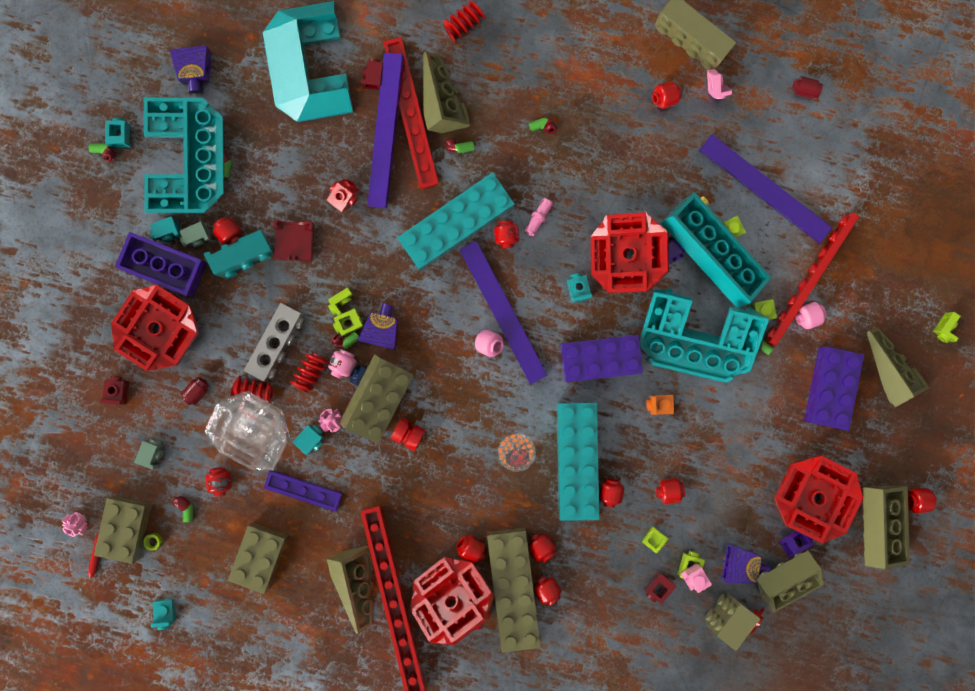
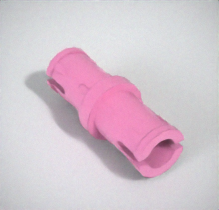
M542 199L537 210L532 213V218L524 230L525 233L535 237L539 227L546 221L545 217L553 206L550 200Z

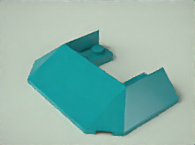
M334 1L279 10L263 31L275 106L297 122L354 113L347 74L310 80L304 45L341 39Z
M144 97V136L146 138H183L184 174H144V213H205L224 195L223 117L204 98Z
M672 288L654 290L639 339L640 347L647 355L651 365L724 383L733 380V377L741 373L745 374L751 371L769 322V317L747 306L746 311L730 307L721 335L708 334L684 328L692 305V298L673 294Z

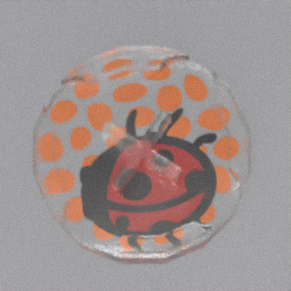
M513 433L501 441L498 447V457L500 463L506 469L513 472H521L528 469L534 462L536 449L533 442L527 436Z

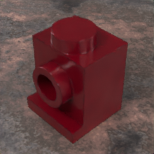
M369 59L367 67L363 68L364 79H361V85L364 89L380 90L383 66L380 60Z
M110 376V380H104L103 397L100 403L127 404L129 382L122 381L123 377Z
M658 570L654 578L644 589L647 592L646 596L652 602L658 601L662 604L676 588V585ZM659 584L661 589L657 591L655 587Z

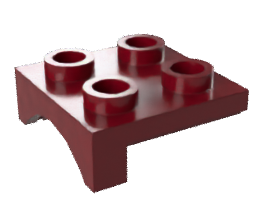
M274 220V260L313 262L314 223Z

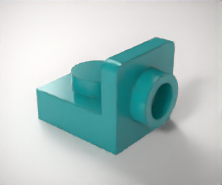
M174 598L154 600L152 602L154 621L151 623V628L157 627V630L170 628L169 626L176 622Z

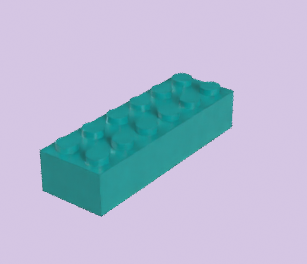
M492 172L397 238L421 272L513 209L514 202Z
M695 192L683 199L661 222L662 226L736 308L751 303L771 279L770 275Z
M557 403L560 521L599 520L597 403Z

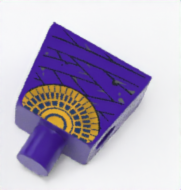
M207 46L170 49L178 80L182 84H188L189 93H200V83L209 82L212 54Z
M382 303L379 314L370 313L358 341L396 350L398 319L391 317L392 305Z
M728 543L721 579L726 583L757 584L759 575L765 571L770 572L771 567L761 563L762 556Z

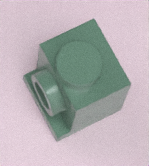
M201 221L180 231L182 235L180 240L185 248L188 246L198 248L204 245V241L213 242L207 225Z
M154 438L142 441L134 463L149 469L158 468L160 464L156 462L161 459L163 454L161 450L163 447L162 441Z

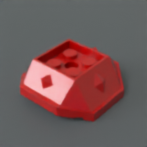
M646 212L607 215L591 235V275L608 293L649 292L669 273V233ZM633 249L634 257L628 259L627 252Z
M157 284L132 291L111 323L114 351L145 371L178 366L199 334L192 306ZM158 323L160 330L158 333H155L153 327Z
M818 455L791 463L774 499L786 526L824 544L847 533L861 505L863 495L856 472ZM819 493L821 496L820 500L815 503L814 496Z
M444 557L413 581L410 611L430 643L455 646L487 620L494 593L474 563ZM456 600V604L451 607V603Z

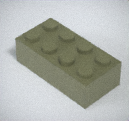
M670 0L661 11L655 23L657 30L661 34L670 37L676 46L684 48L691 58L699 60L701 65L707 70H716L737 43L684 0Z
M374 354L339 424L346 430L379 444L413 374Z
M886 484L863 487L865 566L889 569L909 565L908 486Z

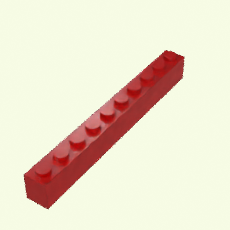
M382 504L363 508L360 511L404 691H428Z

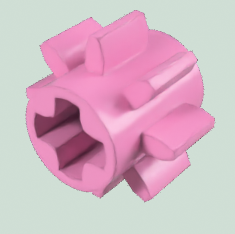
M332 409L324 410L320 415V420H318L321 424L320 427L325 432L328 430L331 432L338 431L341 428L339 422L342 414L338 409L334 410V412Z
M78 512L72 515L67 514L62 520L63 531L72 537H75L78 533L83 535L88 528L86 526V517Z

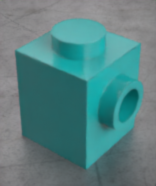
M310 424L305 427L292 443L305 455H309L313 450L317 451L324 444L322 440L325 436L322 435L323 430L320 427Z

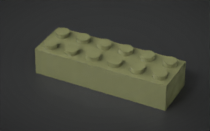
M525 527L487 532L502 653L541 648Z

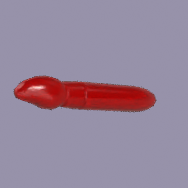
M98 534L94 540L88 569L90 578L95 575L99 560L98 556H94Z

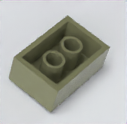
M120 496L106 498L94 556L130 564L140 560L152 503Z
M254 522L248 525L228 581L265 594L271 586L289 535Z
M809 551L796 554L790 561L778 564L775 569L770 572L765 571L757 578L760 594L772 613L824 585L822 569Z
M726 592L718 598L716 607L708 611L704 622L719 639L737 651L760 618L733 595Z

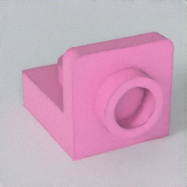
M715 69L707 70L708 93L716 99H723L727 95H731L732 90L727 85L723 86L722 75Z

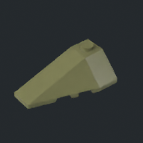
M424 52V117L427 130L445 133L469 127L470 121L464 103H460L456 95L459 93L457 88L452 87L448 79L450 74L441 56Z
M879 328L867 332L880 379L890 403L897 407L930 389L915 367L911 369L905 363L907 358L903 354L900 355L894 351V344Z

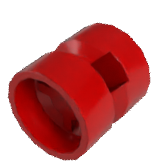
M402 417L390 439L399 444L403 442L406 448L415 451L426 430L418 425L412 426V422Z

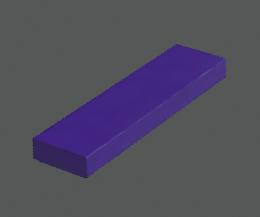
M271 469L264 485V489L335 512L338 511L343 495L342 492Z

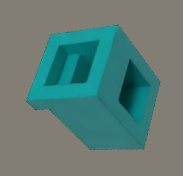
M113 118L112 121H105V144L112 148H131L130 124L123 118Z
M172 216L150 224L152 229L150 235L154 241L169 242L174 239V236L182 237L178 220Z
M581 273L570 275L571 279L567 280V285L572 303L591 299L592 294L587 276H582ZM576 284H582L583 289L577 290Z

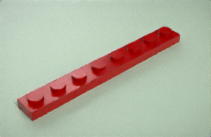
M402 37L383 41L386 53L404 55L399 107L420 189L438 186L439 183Z
M856 213L844 214L838 222L840 226L828 237L829 243L827 246H824L819 251L817 262H813L808 268V276L799 282L797 286L799 290L787 301L788 307L778 315L776 319L778 322L775 327L772 326L767 332L766 336L768 338L766 342L771 346L779 343L859 218V215Z

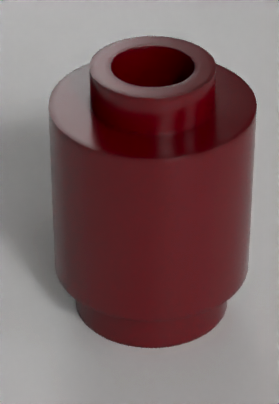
M804 76L795 79L792 86L794 95L809 99H818L823 89V84L819 83V80Z
M200 377L192 379L181 392L183 396L181 399L190 406L192 404L197 405L208 392L210 385Z

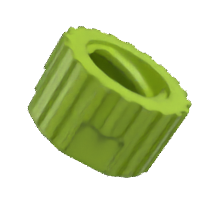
M159 533L148 534L143 540L144 547L149 551L159 549L163 543ZM155 538L157 540V545L152 546L150 544V539Z

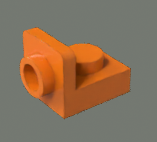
M649 395V399L646 400L647 411H650V415L674 414L673 395Z

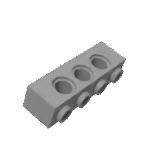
M280 303L244 371L264 382H268L269 379L272 380L277 372L275 368L278 362L281 363L286 356L285 349L287 346H291L295 339L294 333L296 329H300L304 322V314ZM284 321H287L289 323V329L283 332L281 329V324ZM278 338L280 346L275 349L272 346V341ZM265 355H269L271 358V362L267 366L263 363Z

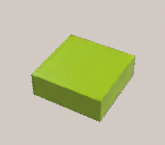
M652 526L641 542L658 554L669 538Z

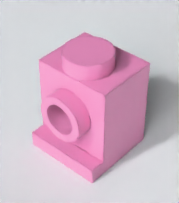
M698 564L681 572L691 591L695 589L699 593L712 585L702 567Z

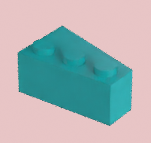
M259 230L238 239V242L227 246V244L221 246L222 250L214 254L206 252L204 256L214 275L230 279L236 276V272L241 269L248 270L254 266L253 263L259 260L261 262L271 258L274 250L265 232Z

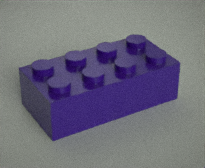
M129 232L115 268L193 298L207 262Z
M639 335L560 344L564 382L643 373Z
M830 347L818 348L804 422L849 431L864 354Z

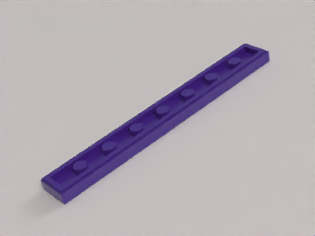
M384 53L367 203L369 207H388L404 62L403 54Z
M711 135L699 151L818 244L822 242L832 229L826 222L715 136Z
M477 241L459 249L529 383L532 384L546 377L547 374Z

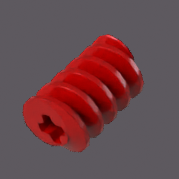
M471 0L467 3L468 7L463 5L461 7L462 11L456 10V16L451 14L449 16L450 21L448 19L443 20L444 28L454 43L456 42L455 35L462 38V30L465 33H469L467 26L474 29V21L480 24L479 17L486 20L480 7Z
M311 351L312 354H305L308 361H301L305 367L297 368L301 374L293 375L297 381L290 380L293 386L308 393L306 390L313 391L314 388L311 384H317V380L314 377H321L318 370H325L322 363H329L326 358Z
M239 375L233 383L230 396L231 398L235 396L236 400L243 398L244 402H248L250 399L252 404L258 402V405H263L265 403L266 407H270L274 397V389H271V383L264 387V381L257 385L256 379H253L250 384L248 377L242 382V377Z

